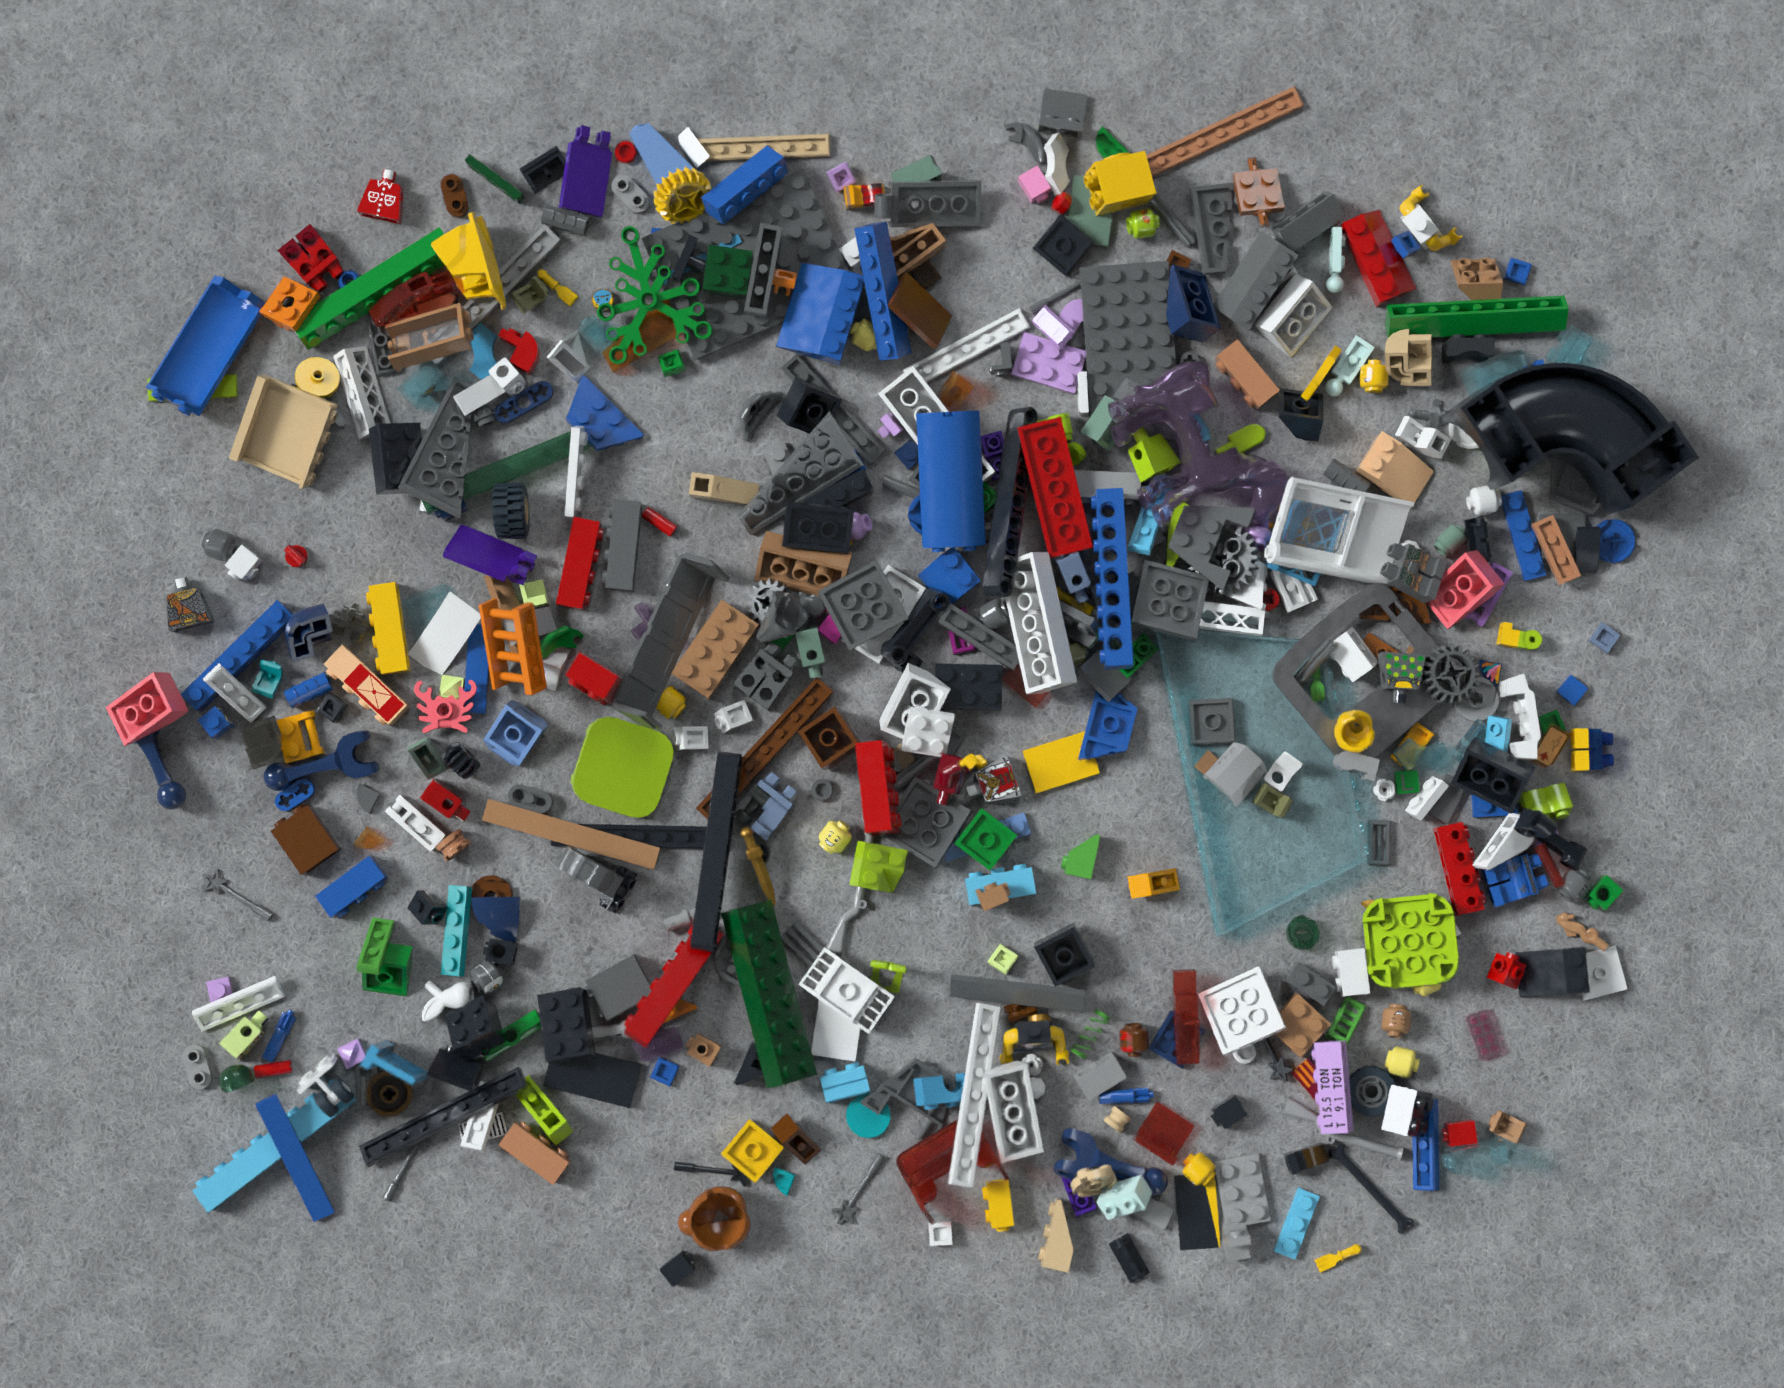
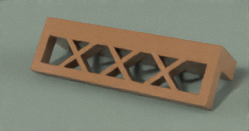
M488 575L484 576L491 599L497 598L499 609L512 611V609L520 606L512 582L508 578L503 582ZM500 618L502 629L505 630L502 623L505 619ZM507 640L510 651L519 653L518 645L511 646L509 640Z

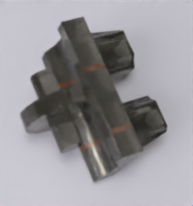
M356 603L351 608L343 606L342 612L335 610L333 614H329L333 631L330 633L342 635L345 627L352 630L349 639L357 643L363 641L366 633L372 627L370 622L363 620L365 613L358 611L359 604Z

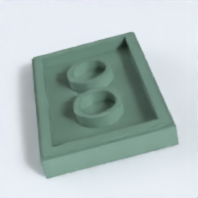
M1074 175L1071 189L1072 203L1068 209L1067 219L1094 241L1093 245L1108 247L1113 212L1096 216L1095 210H1092L1089 198L1091 195L1089 189L1085 187L1084 177Z

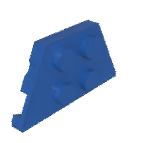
M585 375L581 377L566 421L572 427L576 425L585 426V432L588 434L587 442L596 451L605 450L610 446L623 445L624 442L631 440H640L644 434Z
M1096 690L1078 760L1126 752L1138 708L1130 701H1126L1120 693L1107 702Z

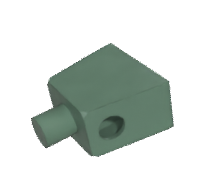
M817 625L800 628L795 634L803 667L808 666L810 678L822 676L821 663H824L825 659ZM815 650L816 656L809 660L808 651Z

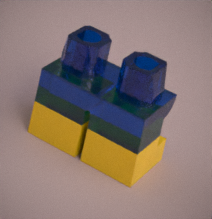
M1570 729L1571 749H1592L1571 751V772L1602 770L1605 767L1614 766L1613 754H1602V745H1613V733L1602 732V729Z

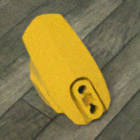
M471 212L468 214L469 223L460 225L433 241L431 246L448 268V275L466 299L495 297L500 303L501 310L506 309V302L488 227L482 215L476 217L475 213Z

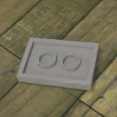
M1258 1153L1213 1161L1225 1225L1241 1222L1251 1225L1271 1221Z

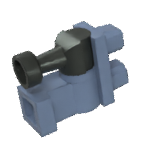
M773 772L764 781H759L753 789L751 799L745 809H739L735 813L738 819L749 826L753 821L751 815L757 808L760 807L764 810L751 829L766 841L794 805L792 802L798 794L790 785L786 787L782 794L777 792L775 788L782 779Z

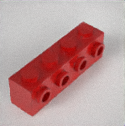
M1457 822L1433 828L1454 915L1484 910L1483 904H1486L1484 892L1479 889L1478 882H1481L1479 871L1474 869L1473 866L1475 854L1473 848L1469 847L1467 839L1470 838L1467 825L1464 826L1463 822Z

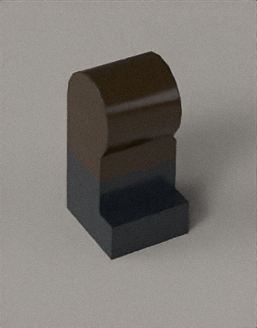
M1324 1143L1283 1153L1291 1175L1329 1161Z

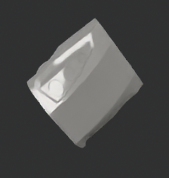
M1233 742L1205 773L1203 778L1211 781L1237 807L1267 773L1263 760L1246 745Z

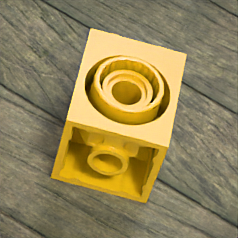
M1145 151L1132 154L1128 152L1119 153L1096 161L1084 176L1085 187L1089 189L1091 195L1089 198L1092 210H1095L1096 216L1145 205L1156 194Z

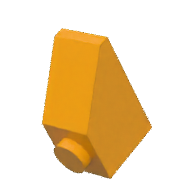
M1176 868L1127 876L1131 899L1180 890Z

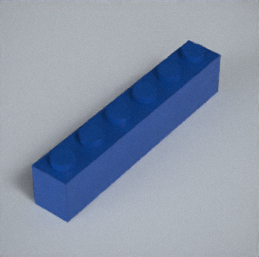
M887 221L866 224L854 228L879 361L898 359L912 352L906 323L887 306L898 284Z
M276 600L181 693V696L195 710L202 712L219 695L203 678L219 663L237 678L285 631L286 622L293 613L281 601Z

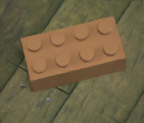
M721 600L671 674L710 700L760 627L759 624Z

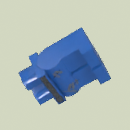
M1523 854L1512 857L1490 870L1481 869L1486 885L1506 879L1509 880L1487 887L1493 907L1538 894V890L1548 886L1545 875L1534 877L1532 872L1533 868L1542 866L1540 855Z

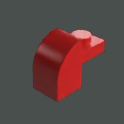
M502 328L498 334L499 338L516 347L509 362L512 366L531 375L540 357V350L536 340L528 331H525L523 337L520 338L521 334L516 330L509 328L507 331Z

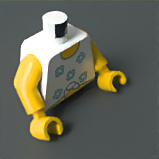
M1420 185L1400 205L1399 210L1403 214L1400 219L1425 250L1429 248L1431 251H1438L1448 245H1455L1463 237V235L1458 236L1455 233L1457 228L1454 227L1447 235H1442L1421 206L1417 204L1429 196V192L1425 194L1422 191L1423 185Z

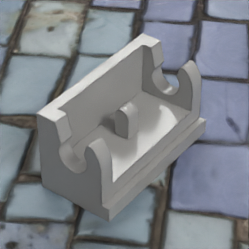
M1111 1052L1073 1075L1088 1101L1127 1078Z

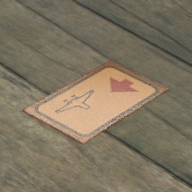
M1551 723L1537 745V759L1532 761L1544 768L1553 765L1571 734Z

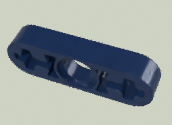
M539 381L497 405L494 410L495 418L502 424H508L549 401L554 394L552 386L547 381ZM540 386L548 387L549 390L546 391L547 396L538 395L536 397L538 402L534 403V399L529 392L533 391L535 395L540 392ZM521 397H528L530 399V405L525 409L518 406V400ZM512 402L519 411L515 414V411L512 410L508 413L509 417L507 419L499 417L502 408L505 410L512 408L510 405Z

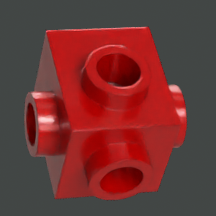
M1507 952L1504 956L1496 953L1486 978L1516 990L1523 977L1526 965L1519 962L1520 957Z

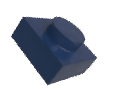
M912 439L894 452L907 470L918 463V446Z

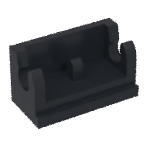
M555 146L519 170L535 194L564 175L566 160L559 148Z

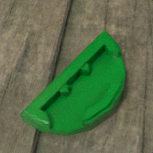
M1101 126L1097 132L1095 143L1097 151L1103 159L1119 153H1130Z

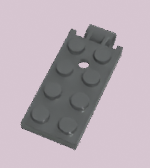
M980 180L889 182L891 194H875L874 217L880 219L891 218V222H888V226L891 228L922 227L931 223L935 227L981 226ZM913 200H918L919 202L916 208L911 207Z

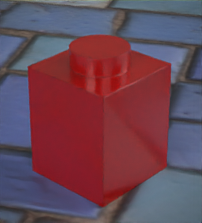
M1472 1119L1444 1123V1128L1441 1129L1442 1140L1447 1142V1145L1450 1147L1478 1143L1475 1121Z

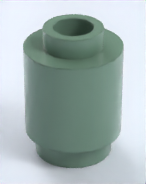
M1450 524L1435 539L1436 542L1433 544V547L1443 557L1452 555L1466 541V532L1461 526Z

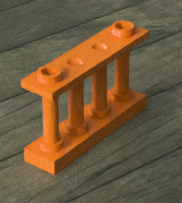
M492 598L479 604L492 689L496 690L510 682L523 683L525 695H534L546 689L547 685L534 603L526 602L512 609V611L499 609L497 598ZM500 618L514 620L515 632L502 630ZM504 640L517 641L519 653L505 651ZM507 661L520 662L522 674L510 673Z

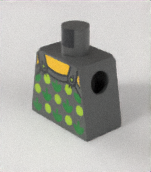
M1381 652L1378 654L1382 690L1393 691V703L1407 704V691L1413 692L1419 689L1426 654Z

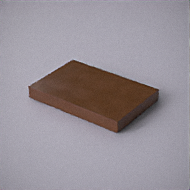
M907 272L901 275L887 305L932 349L938 347L952 317Z

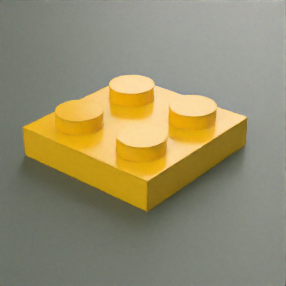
M749 1119L720 1155L756 1183L784 1147Z

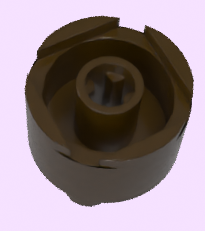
M383 1070L371 1076L367 1082L365 1098L369 1107L375 1113L384 1117H393L402 1113L409 1106L412 1100V1087L407 1081L387 1070ZM388 1087L394 1091V1094L390 1095V1099L383 1095V1092Z

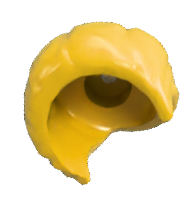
M1361 710L1343 712L1338 717L1334 728L1337 744L1343 750L1355 753L1363 752L1370 747L1375 738L1371 716Z

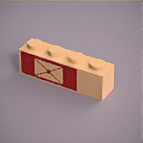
M341 645L324 663L328 668L326 670L327 674L334 680L339 678L344 683L342 687L350 695L355 693L360 698L358 702L366 710L371 708L376 713L374 717L382 725L387 723L392 726L410 707L346 646Z

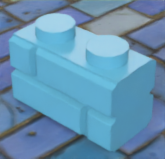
M858 1062L845 1065V1070L837 1071L836 1068L823 1071L824 1075L820 1076L826 1104L870 1092L864 1065L859 1066Z

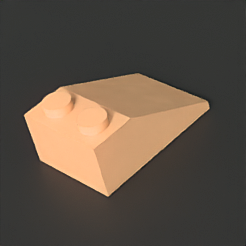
M1383 431L1376 437L1355 471L1356 474L1362 476L1389 496L1410 502L1417 500L1434 472L1401 442Z

